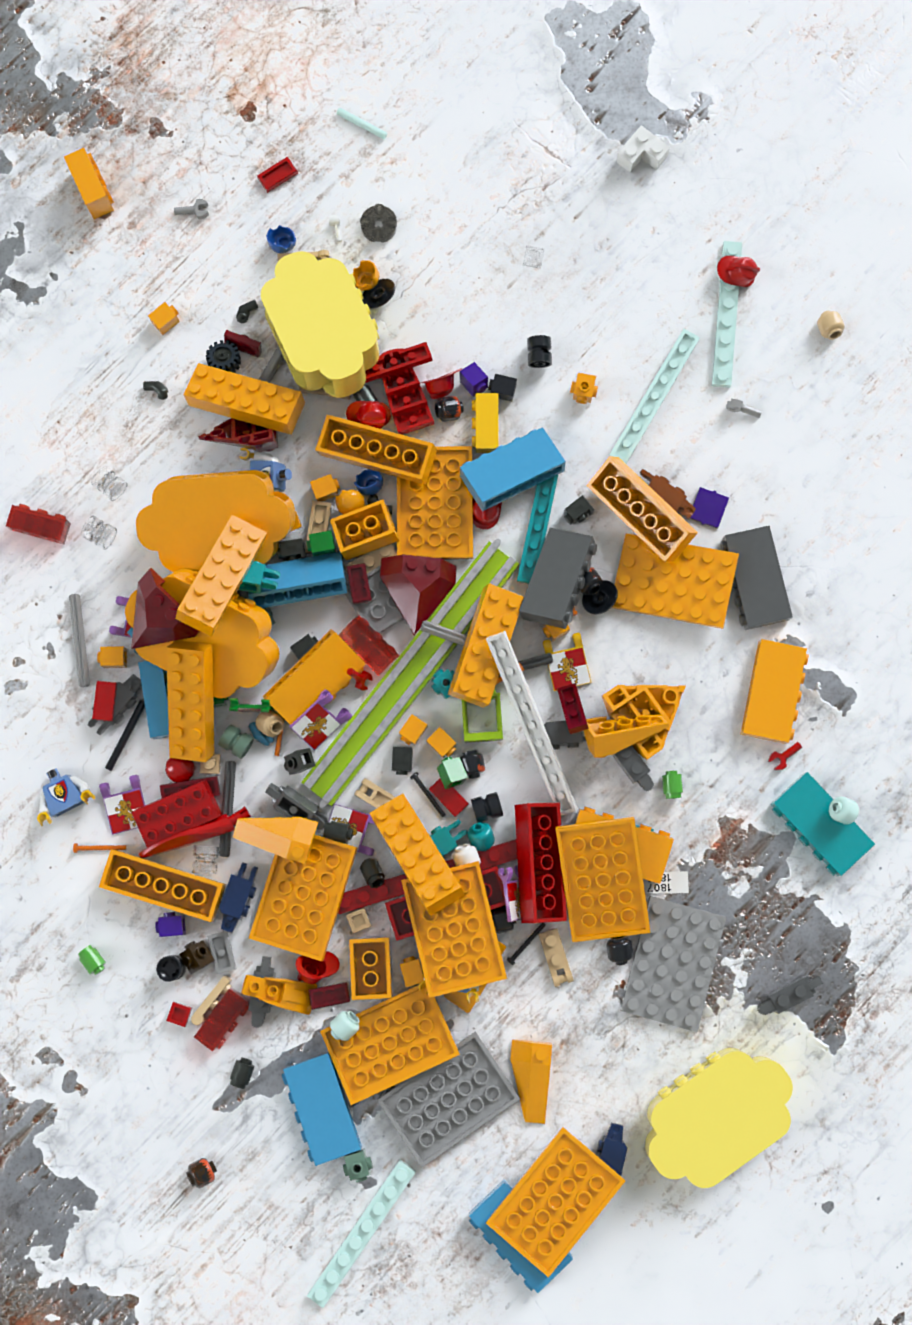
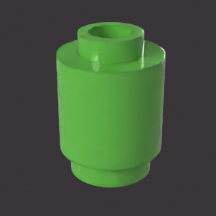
M666 771V775L662 776L663 793L666 794V799L682 798L681 774H677V771Z
M91 945L78 953L80 962L90 975L93 973L97 975L105 969V960L97 949Z

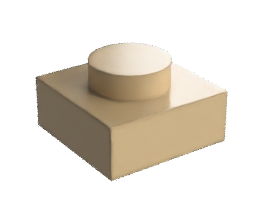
M214 754L207 762H200V773L220 774L221 755Z
M365 908L346 915L353 933L371 927Z

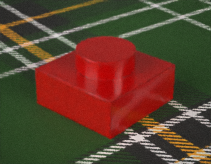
M173 1002L166 1021L186 1027L192 1007Z

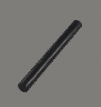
M140 699L105 766L106 769L113 770L145 708L143 700Z

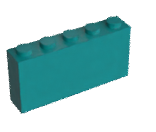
M805 772L770 804L773 807L772 811L779 818L783 817L786 821L785 825L790 831L797 832L800 836L798 839L806 847L810 846L813 850L812 854L817 860L824 861L827 865L826 869L830 874L842 876L875 843L855 822L843 824L831 818L829 806L834 799L808 772Z

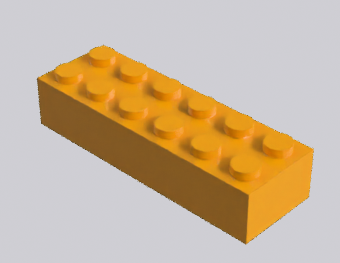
M200 363L197 364L183 394L188 405L191 407L292 435L305 405L301 391Z
M328 414L326 415L315 449L321 456L424 485L427 483L437 452V448L433 443Z
M609 456L586 485L665 562H674L698 533L619 457Z
M231 515L178 607L175 619L212 637L263 546L267 532Z
M490 583L483 588L448 695L482 708L490 704L500 672L486 638L506 631L509 641L511 640L519 616V609L524 599L523 596Z
M176 640L166 647L169 757L207 762L215 754L212 644Z
M403 793L369 813L430 916L464 896L460 884Z
M113 849L110 851L99 884L100 888L209 922L215 921L226 884Z

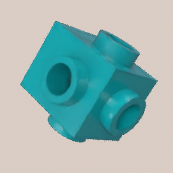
M441 668L433 674L434 679L431 680L433 683L431 687L437 695L441 693L444 699L450 697L448 691L455 672L453 670L449 671V669L443 671ZM444 679L448 682L446 686L443 685Z

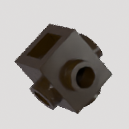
M204 940L195 943V941L190 942L184 946L186 950L179 954L190 974L215 961Z

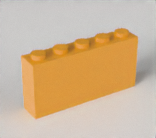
M330 629L262 697L270 700V705L291 725L318 699L323 690H328L334 700L337 696L336 693L340 689L346 688L352 679L347 674V670L353 668L358 673H361L366 663L335 631Z
M765 639L758 641L740 735L787 744L790 740H793L795 730L792 729L793 721L796 722L798 710L795 709L802 695L799 688L805 679L803 667L807 665L809 654H806L807 648Z
M584 807L583 810L579 808L575 824L613 820L614 815L604 812L603 815L595 813V809ZM640 824V827L636 826L643 879L660 884L674 839L670 837L671 833L662 830L656 833L651 831L652 827Z

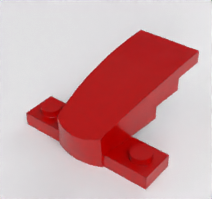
M427 342L406 349L388 350L379 356L377 363L372 368L365 371V383L382 378L397 432L401 435L434 425L427 400L413 370V367L433 361Z

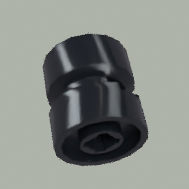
M535 335L527 338V350L530 352L528 353V366L532 368L551 366L552 353L549 352L551 350V337Z
M497 792L486 795L485 799L481 796L471 799L477 823L487 821L489 816L493 819L503 816Z
M169 955L159 960L156 971L160 979L171 982L180 979L185 974L186 966L183 964L180 956Z

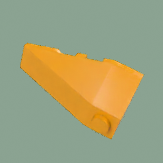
M638 715L635 719L618 716L617 720H607V716L586 719L589 729L584 730L588 749L594 758H604L669 727V723L662 715Z
M303 817L238 818L232 838L283 858L305 864L309 857L318 822Z
M512 1039L510 1060L525 1122L545 1124L552 1043Z

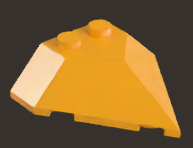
M617 685L602 695V699L611 720H617L618 716L635 719L638 715H662L669 723V727L632 745L637 753L647 760L663 749L686 685Z

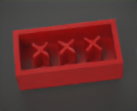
M206 779L131 812L147 848L164 839L218 818L222 814Z

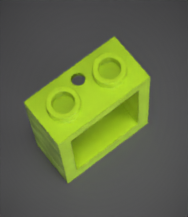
M494 690L491 700H495L497 731L469 733L467 702L462 700L464 743L503 740L500 693H496V690Z

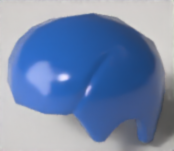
M279 225L274 230L270 228L266 234L268 245L274 252L286 253L292 250L296 244L295 233L288 227Z
M367 469L356 475V482L354 484L361 494L367 496L375 495L383 486V476L380 472Z

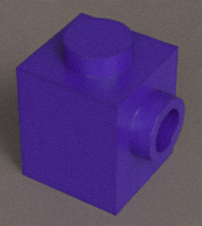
M475 362L459 371L460 383L473 397L476 393H483L488 388V376Z
M175 912L163 913L164 917H158L155 928L156 933H159V937L186 935L185 915L175 916Z

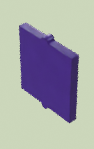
M700 487L693 504L696 510L690 519L701 522L702 525L706 524L718 529L729 497L718 494L715 490L710 491Z

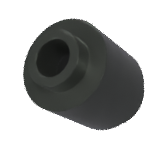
M364 385L361 390L353 394L356 401L378 402L369 385Z
M331 821V823L326 822L323 837L341 843H347L348 840L352 839L353 829H351L350 824Z
M371 858L364 860L360 870L367 885L371 888H378L383 885L385 875L378 861Z
M241 1057V1060H236L230 1076V1084L232 1086L245 1089L246 1085L249 1084L255 1067L252 1065L251 1060Z

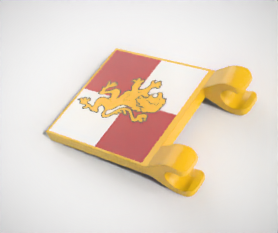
M580 633L572 635L574 648L553 652L550 640H544L542 643L545 654H552L553 663L548 664L554 691H557V688L573 683L576 686L591 683Z

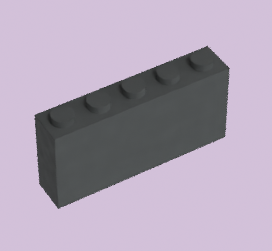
M770 525L725 535L720 542L722 551L739 553L732 589H735L736 596H734V601L741 613L739 615L741 626H744L745 630L792 619L793 616Z
M549 528L519 609L523 620L563 629L567 628L568 623H571L573 618V608L577 606L579 601V591L585 585L584 574L589 572L592 555H595L597 551V544H595L593 536Z

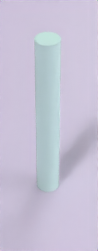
M338 108L337 115L384 140L386 139L387 132L342 108Z

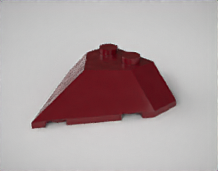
M233 418L214 427L210 434L204 433L198 436L199 440L247 448L257 452H270L278 448V431Z
M402 554L381 558L380 579L386 585L391 598L415 636L421 628L423 621H427L456 584L457 566L441 558Z
M152 568L138 581L131 649L197 636L200 632L175 619L180 604L161 587L165 580Z

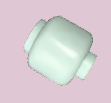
M841 796L831 802L829 814L835 821L851 824L858 817L859 807L855 801Z
M341 1011L330 1022L331 1035L336 1040L348 1041L359 1030L360 1021L358 1017L351 1011Z

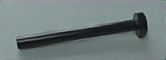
M418 772L411 775L410 779L415 780L441 817H444L446 814L418 778Z
M541 923L538 926V928L529 936V938L521 945V947L512 955V957H507L506 960L511 965L515 964V959L540 933V931L546 926V924Z

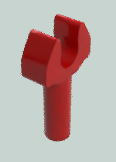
M353 668L347 670V674L356 680V688L362 691L368 690L364 683L367 679L373 680L371 673L365 670L362 673H358Z
M796 742L783 753L774 751L770 754L768 762L777 758L780 760V764L774 770L786 768V760L802 748L801 744Z

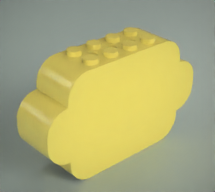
M303 251L284 256L275 266L276 278L269 280L262 287L261 300L265 307L266 320L294 381L302 389L313 391L323 388L327 394L337 398L346 397L358 392L365 384V371L372 368L379 359V335L377 333V323L375 319L371 320L369 316L371 314L370 309L362 301V292L355 287L356 281L353 274H349L345 265L337 259L325 258L318 261L314 255Z
M725 1048L718 1053L716 1051L710 1053L706 1057L707 1061L692 1066L690 1073L686 1076L683 1074L678 1076L674 1080V1084L669 1088L668 1086L661 1088L657 1092L659 1095L650 1102L647 1109V1118L653 1129L648 1133L645 1140V1151L657 1171L669 1179H680L686 1176L693 1185L700 1188H710L717 1185L782 1138L788 1132L791 1124L790 1113L785 1104L792 1095L793 1085L791 1078L779 1063L764 1056L751 1058L736 1048Z

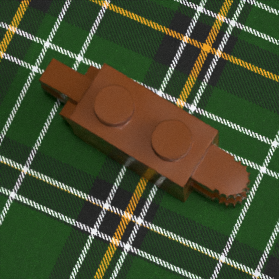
M644 469L640 471V475L650 481L648 486L679 515L687 519L693 515L696 508L686 500L687 496L681 488L673 487L669 484V480L663 476H653Z

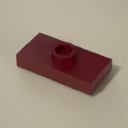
M229 330L225 331L224 343H226V340L230 344L233 342L239 351L260 357L262 353L261 342L253 340L246 335H240Z
M365 563L346 566L353 605L371 602L372 598Z
M347 982L308 989L312 1010L350 1002Z

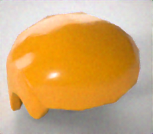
M362 260L360 261V266L353 269V276L356 281L355 287L357 289L366 291L377 285L380 276L373 262Z
M342 490L340 495L335 497L337 509L341 514H346L365 506L364 496L356 490Z

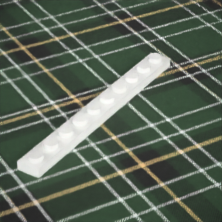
M506 631L487 637L486 641L553 803H560L561 816L577 811V805Z

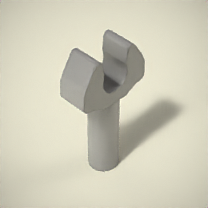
M196 199L193 206L174 207V214L194 213L198 219H204L209 213L207 210L200 211L199 209L207 207L208 203L203 199Z
M731 398V401H727L726 408L732 412L741 411L757 418L761 416L762 411L744 405L741 400Z

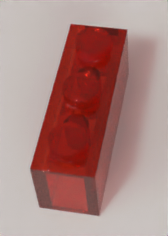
M19 504V506L12 505L6 527L12 531L63 545L71 525L66 516L61 514H55V516L48 515V512L42 509H37V511L30 510V507L24 504Z
M360 615L354 618L339 634L347 645L378 676L400 656L395 648L389 645L382 635L375 631L368 621Z
M233 987L229 988L194 1038L211 1051L216 1050V1048L220 1050L226 1042L224 1037L228 1032L232 1033L238 1026L237 1019L240 1015L244 1017L248 1012L250 1000Z

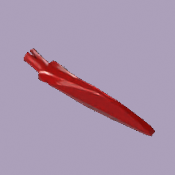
M244 806L230 816L223 814L203 825L164 839L140 852L139 856L140 858H147L235 830L238 818H250L251 815Z

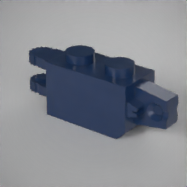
M242 862L237 876L231 874L219 907L223 914L221 929L233 933L239 920L242 921L243 917H247L250 906H248L249 900L254 898L257 890L254 887V880L258 867L254 866L252 868L249 880L244 879L243 875L247 869V863Z
M611 1122L607 1135H603V1140L598 1142L597 1152H600L599 1158L621 1176L628 1148L622 1140L623 1125Z

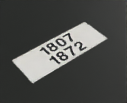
M688 871L664 872L660 884L643 879L645 894L689 893Z

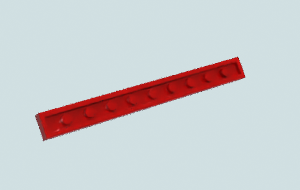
M516 839L492 846L487 851H477L481 861L480 869L484 870L517 860ZM453 859L445 861L449 868L456 867ZM405 874L386 879L384 884L378 888H371L369 885L344 892L338 911L339 915L404 895L401 880L408 878Z

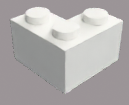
M641 125L620 149L616 162L630 173L641 160L657 170L668 157L670 147Z

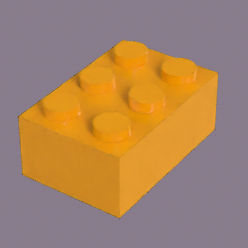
M82 148L64 156L93 219L114 211L111 205L114 201L92 154H87L85 148Z
M383 499L330 519L340 553L346 561L399 541L389 508Z
M390 937L350 939L352 1000L392 998Z

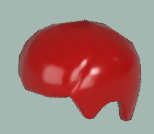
M169 758L165 766V772L173 782L188 781L193 776L195 769L193 761Z

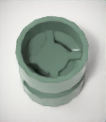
M230 724L222 734L218 745L227 751L231 749L232 754L242 759L251 748L254 738L247 733L241 734L239 728Z

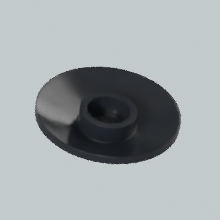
M380 279L374 288L363 292V303L367 304L370 309L386 304L395 293L396 287L394 282L390 279Z
M602 580L601 589L598 593L592 596L583 594L582 605L590 614L605 613L615 604L618 590L612 582Z

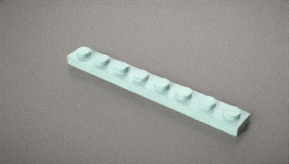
M724 241L722 258L730 255L741 257L742 242ZM721 279L712 386L730 388L732 384L739 286L727 284Z
M683 329L609 456L619 457L627 464L700 337Z
M402 1160L398 1161L308 1293L307 1297L322 1308L329 1301L416 1173L413 1168Z

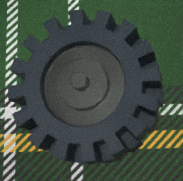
M220 340V344H217L216 341L214 342V347L212 345L209 346V350L206 351L208 366L236 373L235 369L239 370L241 357L237 346L235 347L233 342L230 344L227 340L226 343Z

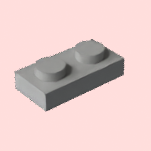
M223 931L207 936L211 954L215 960L213 962L216 974L237 969L228 932Z

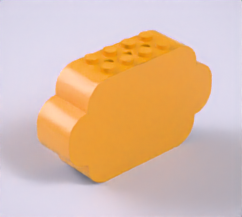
M259 470L174 476L156 486L152 494V504L144 507L137 515L136 531L138 539L144 547L152 551H158L159 559L165 568L172 572L180 569H189L195 572L200 571L231 515H234L267 532L264 544L254 560L265 564L276 554L279 548V541L293 529L296 522L295 507L289 496L282 492L274 491L273 483L269 476Z
M189 569L177 570L163 578L165 583L161 587L181 604L199 572ZM137 590L130 595L125 607V617L132 628L134 625ZM238 592L233 597L212 637L200 631L195 637L177 640L212 644L213 697L227 698L241 687L251 688L259 684L274 671L280 655L278 645L269 637L272 628L269 614L263 608L256 605L255 601L239 596ZM174 641L135 648V650L143 659L167 671L166 647Z

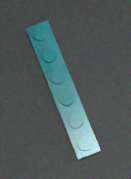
M558 475L537 484L517 582L529 584L544 545Z

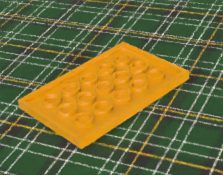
M472 446L436 447L437 452L426 485L397 477V535L399 541H397V555L405 554L441 559H473V496L460 477V467L464 463L472 461Z
M626 533L614 584L618 590V597L612 608L724 629L739 553L688 544L674 562H665L638 535Z
M628 817L556 827L572 942L651 933L635 818Z
M315 835L308 860L305 864L275 854L249 939L323 961L358 848Z
M479 861L450 868L460 884L464 896L431 916L409 880H401L429 998L507 979Z
M419 985L355 1014L360 1021L359 1030L348 1041L336 1040L331 1035L330 1026L320 1031L351 1105L460 1055L436 998H429V995L426 994L427 986H422L421 991H419Z
M562 1127L488 1218L486 1224L549 1278L626 1180L568 1130Z

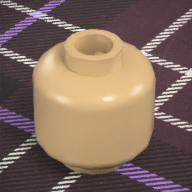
M836 311L823 312L817 321L821 335L830 340L840 337L845 328L840 314Z
M275 711L261 712L256 719V728L268 737H276L284 728V719Z

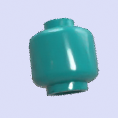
M475 823L467 832L470 845L475 846L477 851H487L495 842L492 828L487 823Z

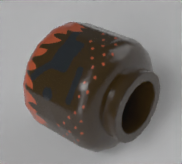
M201 1158L188 1166L186 1175L192 1187L196 1186L200 1189L215 1180L214 1173L217 1172L213 1161L208 1162L206 1158Z

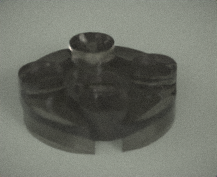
M376 204L368 208L360 219L362 233L371 242H387L396 233V215L390 208L382 204ZM376 221H383V222H382V225H383V226H382V227H380V226L375 227V224H376L375 222H376Z

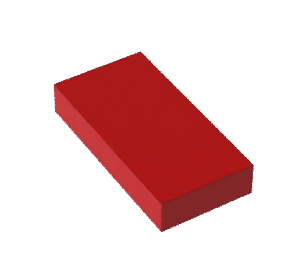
M287 156L257 175V178L268 193L297 175L298 171Z
M97 681L93 720L113 722L117 691L116 682Z
M441 778L429 788L454 817L469 805L454 787L445 789Z

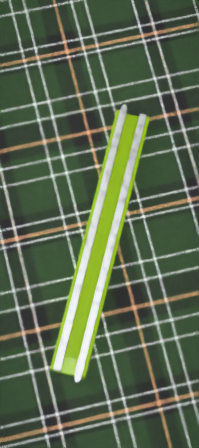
M496 539L493 543L489 541L427 621L464 635L467 634L483 588L489 583L502 588L519 567V563L511 556L508 557L498 549L501 543L500 539ZM421 629L316 762V766L302 780V784L322 798L319 804L320 808H324L328 804L333 806L433 678V674L440 669L458 644L423 632Z

